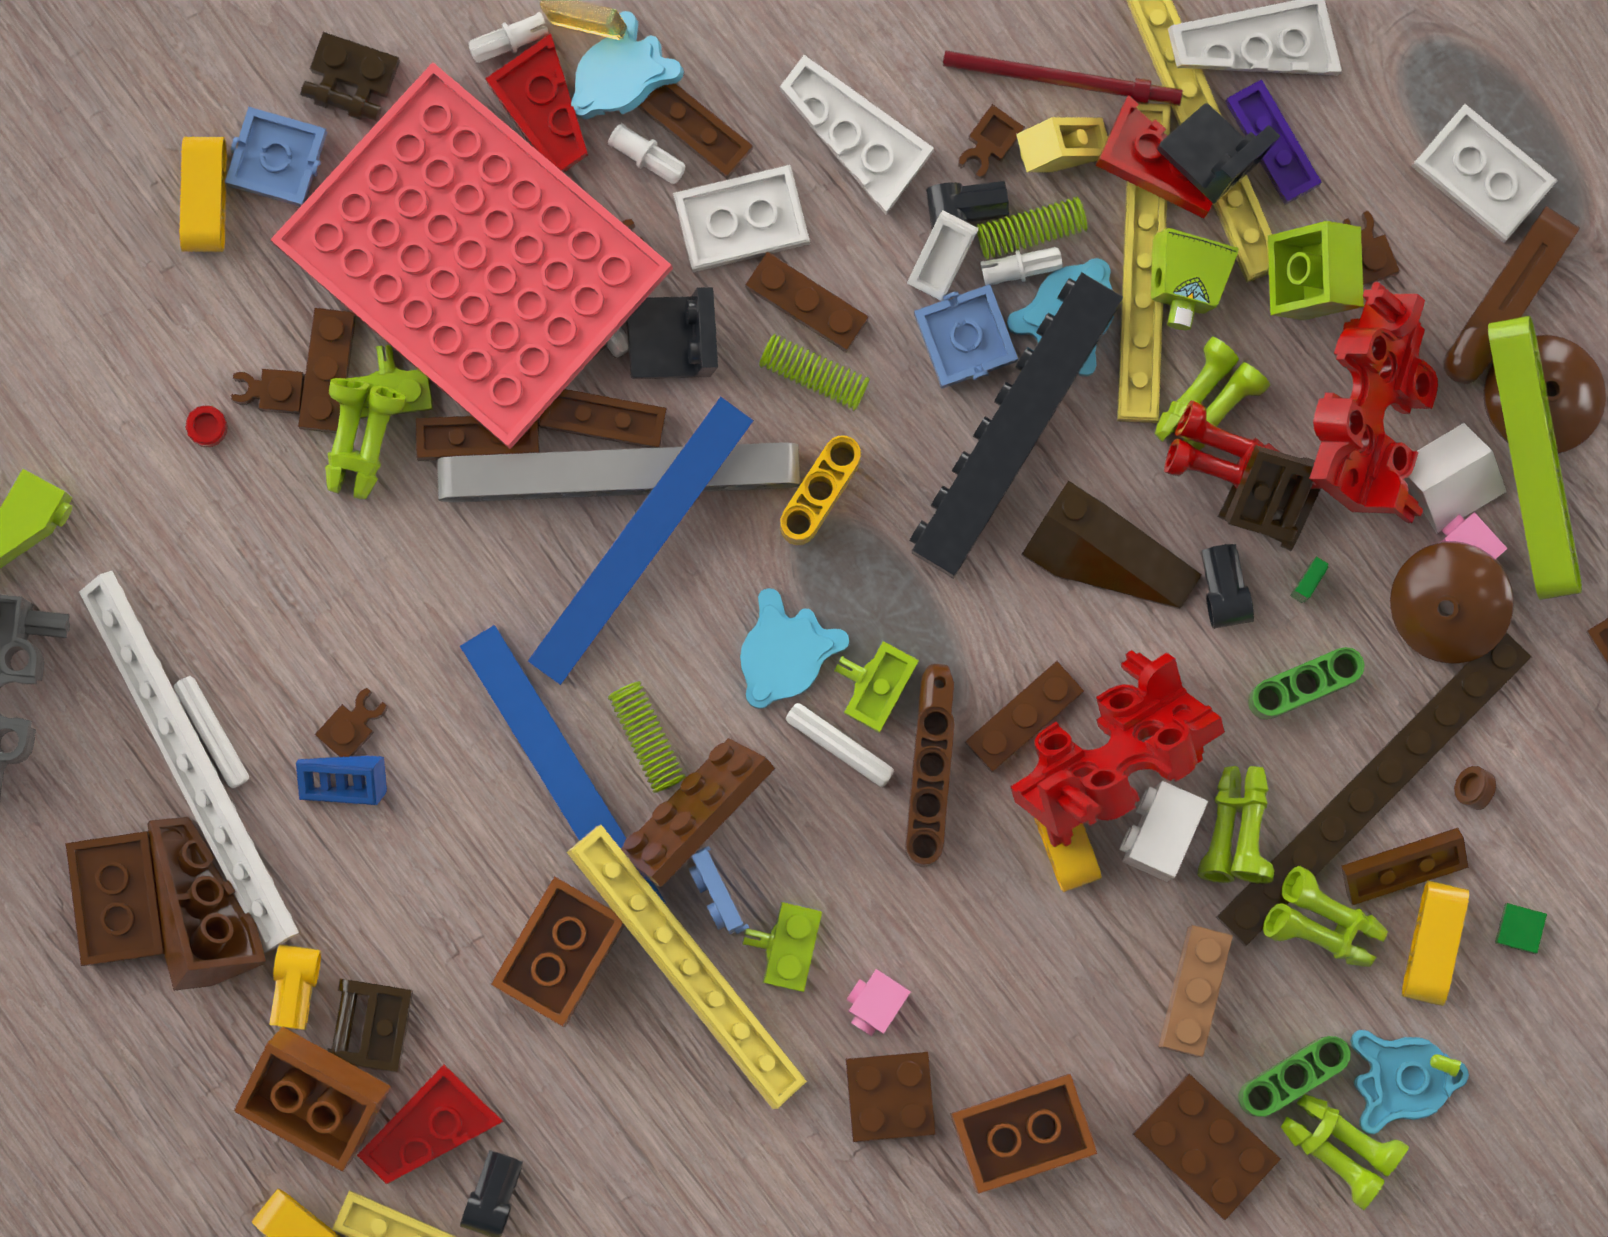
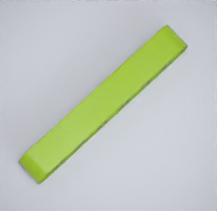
M1531 316L1489 323L1490 347L1537 596L1540 600L1579 594L1582 592L1581 575L1534 323Z

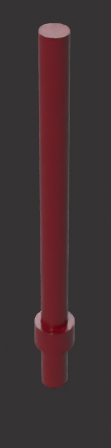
M945 50L943 66L1124 97L1129 95L1137 103L1142 104L1154 101L1180 106L1183 94L1181 89L1151 85L1152 80L1136 78L1135 82L947 50Z

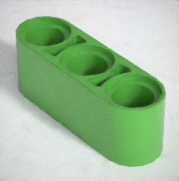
M1343 647L1268 678L1252 689L1248 698L1249 709L1259 719L1269 720L1346 688L1357 681L1363 674L1365 667L1363 657L1355 649ZM1336 658H1346L1351 662L1353 666L1351 677L1343 678L1336 674L1333 667ZM1305 673L1314 678L1316 683L1314 693L1305 694L1298 689L1296 685L1298 674ZM1269 689L1276 693L1279 699L1276 709L1267 710L1261 706L1258 699L1261 690Z
M1325 1036L1314 1040L1246 1082L1238 1093L1240 1107L1251 1116L1265 1117L1273 1114L1346 1068L1351 1054L1348 1044L1337 1036ZM1326 1043L1335 1045L1339 1051V1059L1331 1067L1324 1065L1319 1057V1051ZM1293 1064L1299 1066L1304 1073L1303 1083L1295 1089L1289 1087L1284 1080L1285 1070ZM1256 1086L1265 1088L1269 1094L1268 1105L1261 1110L1253 1108L1249 1102L1250 1091Z

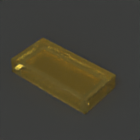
M541 0L539 4L550 23L618 40L624 38L627 30V25L616 9L578 0Z

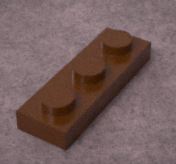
M676 83L656 88L637 106L727 180L753 150L752 144Z
M769 252L765 254L745 284L746 289L846 353L869 319V316Z
M314 308L298 423L300 429L328 433L337 432L340 403L329 395V386L331 379L348 378L356 315L352 312Z
M564 389L543 412L539 426L544 429L646 448H660L667 408Z
M472 416L416 418V457L418 461H437L439 458L452 456L540 453L539 418L511 449Z
M1056 661L965 741V744L992 773L1079 697L1084 690L1062 665Z
M1459 828L1341 865L1346 894L1352 906L1469 868L1464 837Z

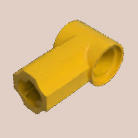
M282 944L278 946L273 970V980L276 981L269 1025L306 1030L312 988L316 986L320 972L321 950Z

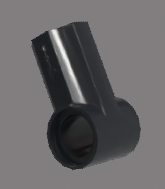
M1005 181L962 186L961 183L949 182L936 184L926 189L931 229H933L942 211L965 222L1009 217V201Z
M1224 544L1203 549L1201 556L1209 592L1206 593V603L1212 628L1216 629L1254 622L1252 598L1248 586H1244L1236 544Z
M489 1150L476 1190L472 1191L469 1196L460 1227L489 1237L502 1236L512 1206L509 1202L517 1185L524 1161Z

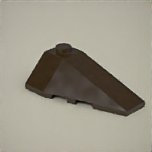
M1070 481L1066 483L1021 554L1054 577L1081 582L1103 590L1108 589L1131 595L1134 598L1176 609L1182 607L1202 576L1201 573L1117 512Z

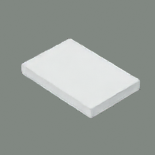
M1466 104L1461 107L1412 165L1416 171L1503 243L1507 241L1558 181Z
M791 165L673 193L692 272L763 256L767 252L772 254L810 244Z

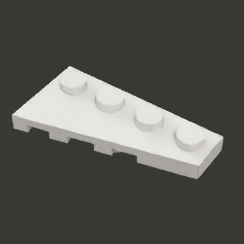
M1294 0L1171 25L1168 28L1177 68L1337 76L1342 72L1325 0Z
M803 55L780 86V91L885 215L934 151L931 145L805 55Z

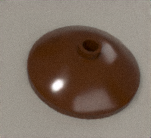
M1536 335L1545 384H1552L1557 390L1556 396H1548L1557 450L1558 454H1561L1579 446L1597 428L1605 409V383L1596 362L1579 345L1558 336ZM1492 363L1484 384V405L1493 428L1508 443L1494 363Z
M1445 541L1422 548L1402 565L1392 585L1390 609L1397 631L1403 640L1417 653L1441 663H1465L1487 654L1502 640L1512 621L1514 595L1506 572L1490 554L1468 543ZM1444 600L1450 601L1454 605V612L1451 614L1444 613L1440 607L1441 602Z

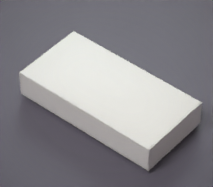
M942 211L907 284L943 301V297L947 295L979 228Z

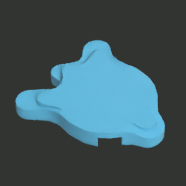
M620 12L615 17L609 35L592 46L578 64L575 75V93L571 106L574 107L575 113L579 118L590 119L596 115H606L605 112L618 110L621 114H625L640 105L656 88L677 83L683 77V67L678 61L662 57V46L656 36H648L642 41H637L638 20L631 12Z
M1093 258L1084 264L1066 266L1048 275L1039 287L1032 303L1009 315L1007 319L1009 331L1016 335H1032L1037 340V343H1039L1042 337L1036 334L1048 312L1054 316L1056 315L1063 303L1057 297L1069 278L1076 281L1081 272L1112 290L1109 281L1111 270L1107 262L1099 258ZM1113 318L1111 319L1102 336L1107 332ZM1096 346L1078 375L1090 376L1094 373L1097 366Z
M771 588L764 589L759 593V619L755 627L748 633L742 645L740 655L741 668L747 683L746 699L751 706L758 709L766 708L774 701L791 698L805 692L818 677L820 668L825 660L836 653L844 651L849 644V637L845 631L841 629H823L810 609H802L794 618H789L785 614L779 592Z
M1357 1030L1351 1036L1350 1044L1352 1049L1370 1065L1368 1073L1360 1074L1354 1079L1356 1090L1366 1102L1365 1109L1359 1119V1126L1367 1134L1378 1133L1387 1123L1396 1119L1414 1120L1433 1115L1444 1105L1447 1098L1456 1089L1464 1086L1468 1081V1069L1462 1062L1456 1077L1434 1069L1431 1066L1430 1059L1435 1054L1450 1057L1429 1040L1420 1037H1403L1388 1041L1378 1038L1367 1030Z

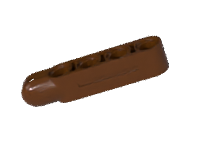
M1545 206L1446 353L1443 367L1450 379L1459 384H1469L1475 382L1483 374L1493 359L1488 335L1489 323L1519 318L1523 315L1578 233L1580 227L1548 206Z
M945 664L929 665L922 675L905 841L906 856L914 865L920 867L934 864L941 856L944 846L955 726L952 715L954 681L948 665ZM940 680L944 683V687L937 688L934 682ZM936 714L943 717L947 723L946 731L936 736L929 734L924 727V720L928 716ZM934 755L940 758L943 763V771L937 776L924 774L920 768V761L923 757ZM923 796L934 797L939 803L937 815L927 818L919 814L916 808L918 799ZM926 836L932 839L936 848L934 855L925 859L915 855L912 844L916 838Z

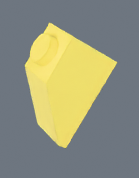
M1051 117L1016 134L1026 172H1055L1098 161L1108 138L1103 118Z

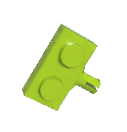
M385 345L387 361H385L384 347H376L379 371H375L368 376L347 378L364 381L369 384L367 398L362 408L360 419L368 418L369 394L374 386L391 388L406 396L402 412L396 414L433 410L430 379L419 370L405 371L395 369L393 347L390 345Z
M884 641L874 658L864 668L842 656L834 672H838L856 682L854 695L844 714L880 733L919 660Z
M781 902L777 922L770 933L749 928L745 930L744 935L756 937L760 940L743 937L742 945L766 949L767 965L763 983L804 992L822 911Z

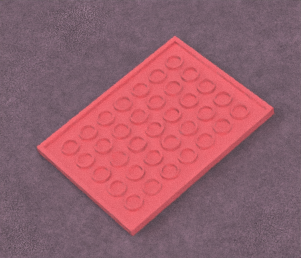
M434 62L429 65L270 239L277 248L509 449L516 444L673 269L667 260Z

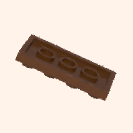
M728 738L710 752L709 758L696 772L689 774L682 781L680 788L668 801L656 807L652 817L639 831L627 837L621 850L644 878L662 887L776 768L766 757Z

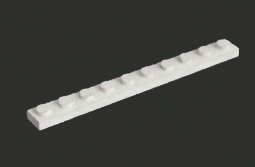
M113 571L102 573L81 589L79 593L226 879L230 881L236 892L234 894L244 913L249 912L254 919L264 952L275 949L299 933L292 916L286 909L272 877L268 874L255 848L254 842L249 837L234 804L231 802L218 777L215 767L212 765L199 740L197 732L189 721L179 697L173 690L160 660L156 657L142 625L137 620L125 596L124 590L119 585Z

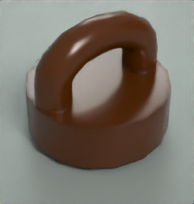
M1479 766L1468 767L1456 779L1454 786L1455 796L1462 804L1475 810H1482L1495 795V776Z

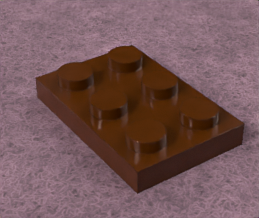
M148 831L65 843L81 966L164 955Z
M1189 1073L1132 1133L1135 1138L1223 1220H1226L1281 1160Z

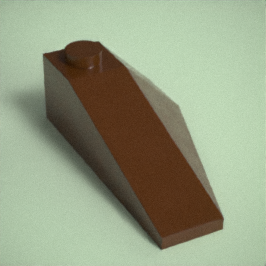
M190 818L150 820L147 826L163 949L173 991L214 986L264 965L266 959L254 919L249 912L244 913L234 897L235 889L229 880L224 881L213 864L214 856Z

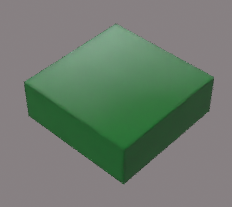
M1316 556L1307 567L1290 596L1301 603L1306 602L1329 568L1328 563Z
M1505 903L1495 944L1537 954L1547 914Z

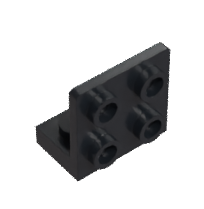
M1205 103L1161 141L1157 150L1215 204L1263 160L1280 135L1268 125L1257 136L1250 132L1243 137L1214 108Z
M713 287L696 288L692 296L646 298L627 319L630 376L632 379L711 377L717 370L718 354Z

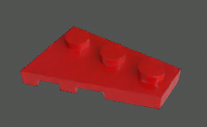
M551 33L485 78L490 89L531 146L564 173L588 156L574 107L571 106L570 94Z
M1128 95L1123 102L1095 166L1204 219L1213 203L1157 150L1160 142L1167 137L1164 133L1166 128L1156 119L1153 122L1137 109L1139 104Z
M443 1064L357 1156L386 1184H389L504 1121L454 1072Z

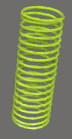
M1077 196L1073 197L1072 201L1067 199L1066 203L1061 200L1060 204L1055 202L1053 206L1049 204L1047 208L1042 206L1041 210L1036 207L1035 212L1030 209L1029 214L1024 211L1023 216L1020 213L1017 216L1011 215L1010 218L1006 216L1004 220L999 218L998 222L993 220L992 224L987 221L986 227L982 223L980 225L977 224V228H979L977 231L978 239L985 259L989 260V251L982 227L986 233L993 258H995V251L990 238L989 227L994 237L998 255L1001 256L1002 253L996 236L995 225L999 231L1004 253H1008L1001 223L1006 232L1010 251L1014 252L1007 221L1012 230L1016 249L1020 250L1013 219L1018 227L1022 247L1026 249L1019 217L1024 225L1028 245L1032 248L1026 216L1030 223L1034 242L1037 246L1039 244L1032 222V214L1036 220L1041 243L1044 244L1045 239L1038 220V212L1042 218L1047 241L1050 242L1051 237L1044 217V210L1048 216L1053 239L1057 240L1050 208L1054 214L1060 238H1063L1056 206L1060 212L1064 232L1069 237V229L1062 204L1066 209L1070 230L1075 235L1076 231L1068 202L1072 207L1078 232H1082L1081 226L1087 232V219L1080 198Z
M776 333L771 336L760 359L759 367L762 368L766 365V369L770 370L772 368L773 373L778 370V376L784 373V379L790 375V382L795 379V383L798 384L801 381V386L804 387L807 384L808 390L813 386V392L819 389V395H822L825 391V398L831 394V401L836 398V402L839 403L842 400L843 406L848 403V409L856 410L870 380L868 376L865 377L853 400L862 374L859 375L847 397L856 375V371H854L841 395L846 379L851 371L850 368L847 370L835 392L845 368L842 366L829 390L839 363H836L828 381L823 387L833 360L829 362L824 375L818 383L827 361L826 357L811 383L821 355L818 356L805 380L816 353H812L806 368L800 376L802 367L810 352L808 349L793 375L804 347L800 348L793 365L788 371L798 344H795L789 359L782 369L792 341L788 343L780 362L776 366L786 338L783 339L776 356L770 364L775 348L781 338L779 335L776 339Z
M637 681L614 691L608 696V700L613 701L611 706L615 707L614 712H619L616 717L622 718L619 723L624 724L622 729L627 730L625 732L626 736H630L628 741L632 742L631 747L635 748L633 752L639 753L636 759H642L639 765H644L642 771H647L644 776L650 777L647 782L652 783L650 786L651 789H654L652 793H657L683 781L686 776L681 774L667 782L656 785L662 780L682 771V768H679L667 775L653 779L679 765V762H676L662 770L651 773L662 765L675 760L677 757L674 756L657 765L648 767L654 762L673 754V750L644 762L653 755L670 748L671 745H666L652 753L643 755L647 751L668 742L666 738L652 746L639 750L646 744L665 736L666 733H661L645 742L636 744L640 740L663 729V727H659L645 735L633 738L639 733L660 724V721H656L640 730L631 732L638 726L656 719L657 715H654L635 725L628 726L634 721L653 713L654 709L624 721L633 714L641 712L652 705L649 703L630 713L621 715L627 710L649 700L646 697L628 707L619 709L626 703L646 694V692H641L625 701L616 703L620 699L643 689V686H640L641 682Z

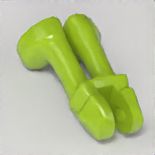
M1212 336L1204 346L1203 351L1206 362L1201 373L1177 401L1171 402L1168 412L1162 413L1154 433L1162 442L1176 430L1188 403L1192 400L1201 404L1220 380L1238 363V355L1218 338ZM1243 362L1223 390L1206 409L1207 421L1217 427L1238 402L1246 396L1262 395L1271 386L1270 382L1253 366ZM1186 439L1183 440L1188 442L1198 450H1201L1205 447V444L1199 442L1189 441Z
M334 378L330 382L329 395L340 403V416L333 447L328 452L329 464L325 466L327 489L339 494L346 475V469L358 473L355 479L353 496L357 499H366L378 480L376 473L381 466L379 456L387 424L392 414L402 412L406 396L384 386H374L371 388L368 402L369 415L361 450H353L369 384L354 379Z
M1238 766L1224 767L1217 786L1219 792L1214 799L1217 804L1215 828L1209 850L1199 863L1197 875L1204 880L1219 883L1233 882L1235 877L1252 883L1273 882V865L1264 859L1259 852L1260 826L1264 809L1268 805L1266 793L1269 789L1265 769L1260 766H1250L1245 777L1244 798H1241L1242 779ZM1238 812L1242 813L1235 856L1232 859L1233 830L1236 813Z
M1301 866L1293 868L1284 880L1282 886L1283 898L1296 906L1310 910L1337 923V926L1333 931L1304 916L1299 911L1280 903L1276 904L1267 914L1263 927L1264 935L1280 942L1295 937L1305 939L1332 952L1334 958L1345 959L1346 964L1371 967L1377 957L1367 953L1364 948L1358 945L1355 947L1351 943L1358 930L1370 938H1376L1384 942L1388 934L1385 927L1372 914L1366 916L1360 908L1354 910L1328 897L1319 889L1314 874Z
M1304 1094L1296 1104L1305 1110L1309 1116L1316 1118L1321 1123L1312 1134L1306 1130L1305 1126L1286 1116L1281 1129L1295 1147L1301 1146L1306 1155H1313L1339 1174L1351 1187L1352 1201L1359 1208L1365 1210L1376 1197L1385 1180L1353 1161L1329 1143L1327 1139L1332 1134L1368 1161L1385 1177H1388L1398 1166L1408 1151L1409 1146L1397 1139L1380 1143L1350 1124L1339 1114L1340 1110L1328 1107L1327 1101Z

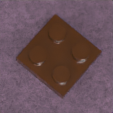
M928 1052L846 1059L853 1142L936 1135Z

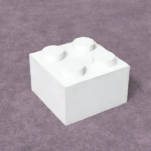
M1161 781L1154 788L1149 787L1148 790H1145L1136 810V813L1142 815L1138 826L1132 825L1131 828L1129 827L1119 850L1126 852L1122 862L1166 882L1175 878L1208 801L1164 781Z

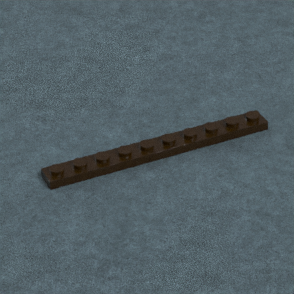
M1506 632L1502 640L1491 651L1480 658L1469 661L1270 862L1274 868L1273 882H1250L1216 918L1244 946H1247L1263 930L1264 921L1269 911L1276 904L1282 903L1287 905L1289 903L1282 896V886L1288 873L1293 868L1301 866L1316 876L1532 656Z

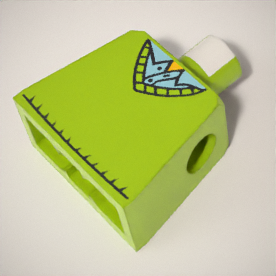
M1166 228L1154 235L1152 245L1151 298L1154 301L1171 305L1167 322L1169 327L1178 330H1191L1194 312L1204 314L1217 307L1239 248L1171 228Z

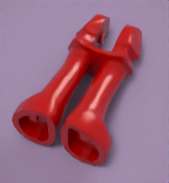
M1191 400L1179 420L1175 435L1239 457L1238 462L1235 464L1196 449L1186 441L1175 439L1169 447L1164 472L1173 476H1180L1187 470L1197 471L1230 482L1237 489L1255 445L1280 451L1270 443L1264 445L1257 438L1253 440L1214 426L1207 421L1205 406Z

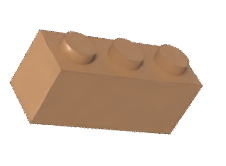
M1194 925L1187 927L1158 1047L1194 1057L1204 1056L1233 935Z

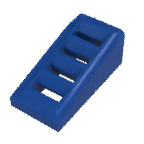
M382 756L298 759L296 762L299 800L377 805L387 792L385 761ZM313 772H319L320 787L315 788ZM330 773L335 774L336 787L331 785ZM348 774L353 776V786L348 784Z

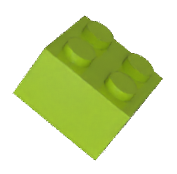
M1324 221L1268 235L1270 315L1308 320L1364 307L1361 227Z

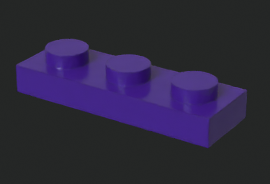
M1262 79L1226 99L1225 103L1244 136L1250 132L1257 136L1268 125L1280 135L1279 139L1260 163L1285 205L1321 185L1322 182Z

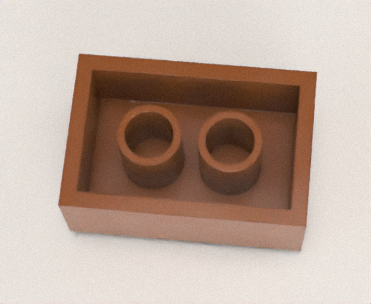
M554 876L491 985L562 1027H566L625 924L612 909Z
M282 1026L266 1044L234 1112L343 1172L357 1155L391 1086Z
M1065 1074L950 1113L975 1191L978 1194L1098 1154L1071 1074Z

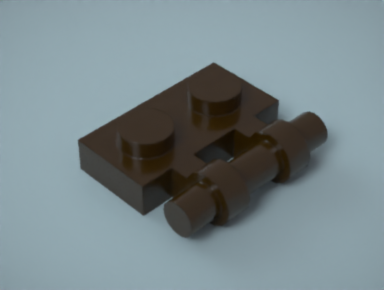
M323 32L310 66L311 73L323 76L322 82L317 85L305 80L300 96L312 99L315 105L324 108L330 105L348 111V116L359 120L365 117L377 121L382 106L369 102L370 96L373 93L387 98L400 59L397 56ZM337 82L357 88L354 96L335 91Z

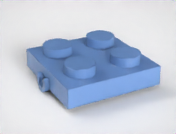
M248 106L239 137H234L232 141L231 153L234 154L225 184L232 188L301 207L307 200L313 177H317V168L321 164L319 158L327 135L326 128Z
M990 284L959 295L958 291L949 293L943 297L944 301L914 311V317L941 389L971 378L977 380L981 376H988V372L1018 361L1016 351Z
M707 846L692 856L695 866L688 869L699 892L702 893L708 890L714 902L708 905L707 908L718 930L726 927L729 934L734 932L736 934L741 933L750 927L748 924H743L708 852L711 848Z

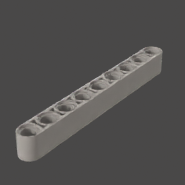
M796 443L736 444L702 492L800 486L799 445ZM683 447L443 457L437 459L438 500L441 502H477L650 494Z

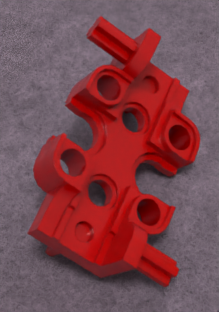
M1375 282L1371 290H1365L1363 293V298L1366 299L1361 317L1352 318L1350 322L1344 323V331L1341 332L1334 354L1337 356L1336 360L1351 373L1353 379L1352 394L1350 398H1342L1335 393H1325L1324 398H1319L1313 420L1314 431L1321 444L1310 475V480L1313 481L1311 488L1323 489L1351 512L1396 514L1406 523H1413L1414 517L1421 516L1423 509L1418 505L1419 502L1408 494V485L1404 479L1411 475L1419 453L1413 451L1402 442H1395L1385 433L1384 414L1389 405L1401 414H1410L1411 409H1432L1438 391V378L1435 370L1419 357V350L1425 333V329L1421 326L1419 319L1425 299L1419 294H1392L1381 283Z
M1132 650L1125 654L1127 660L1121 663V667L1125 672L1138 680V688L1127 684L1117 685L1096 697L1101 717L1096 719L1097 725L1105 734L1111 737L1104 746L1091 750L1080 748L1072 741L1069 733L1059 727L1057 722L1048 726L1036 736L1035 748L1039 758L1038 764L1029 775L1010 786L1015 803L1046 827L1050 844L1053 847H1057L1060 844L1065 847L1069 846L1072 843L1071 837L1074 836L1072 829L1081 823L1086 822L1091 826L1097 822L1096 819L1104 821L1115 820L1135 809V803L1140 801L1138 792L1130 786L1128 776L1138 770L1149 769L1158 772L1161 777L1168 781L1174 780L1177 782L1190 774L1195 769L1197 763L1203 760L1202 754L1205 753L1203 746L1225 733L1222 718L1212 711V707L1209 705L1205 706L1187 693V690L1182 686L1176 659L1169 653L1163 654L1154 661L1149 660L1140 652L1135 653ZM1152 736L1151 738L1147 739L1145 742H1142L1143 739Z

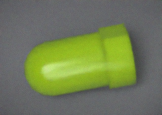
M1435 1054L1431 1057L1430 1064L1434 1069L1456 1077L1461 1061Z

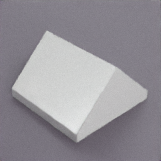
M1464 423L1417 450L1419 454L1411 475L1404 479L1407 482L1408 489L1419 502L1418 505L1423 509V513L1436 534L1441 532L1459 514L1464 518L1507 492L1493 451Z

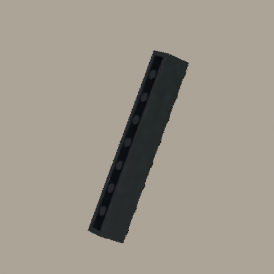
M1081 272L1076 281L1069 278L1057 297L1063 303L1056 315L1054 316L1048 312L1036 332V334L1042 337L1034 350L1027 347L1015 366L1021 372L1014 384L1005 382L994 400V403L1000 406L992 420L986 416L983 418L973 435L979 441L972 453L969 454L963 451L952 469V472L958 476L950 489L945 486L941 487L931 504V507L936 509V512L930 522L926 523L921 520L909 540L915 544L912 549L913 555L953 579L1122 303L1123 296Z

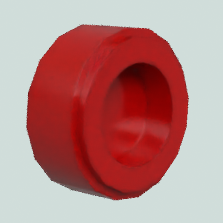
M203 405L189 413L185 428L188 436L195 444L201 447H213L224 440L228 424L224 415L217 408Z

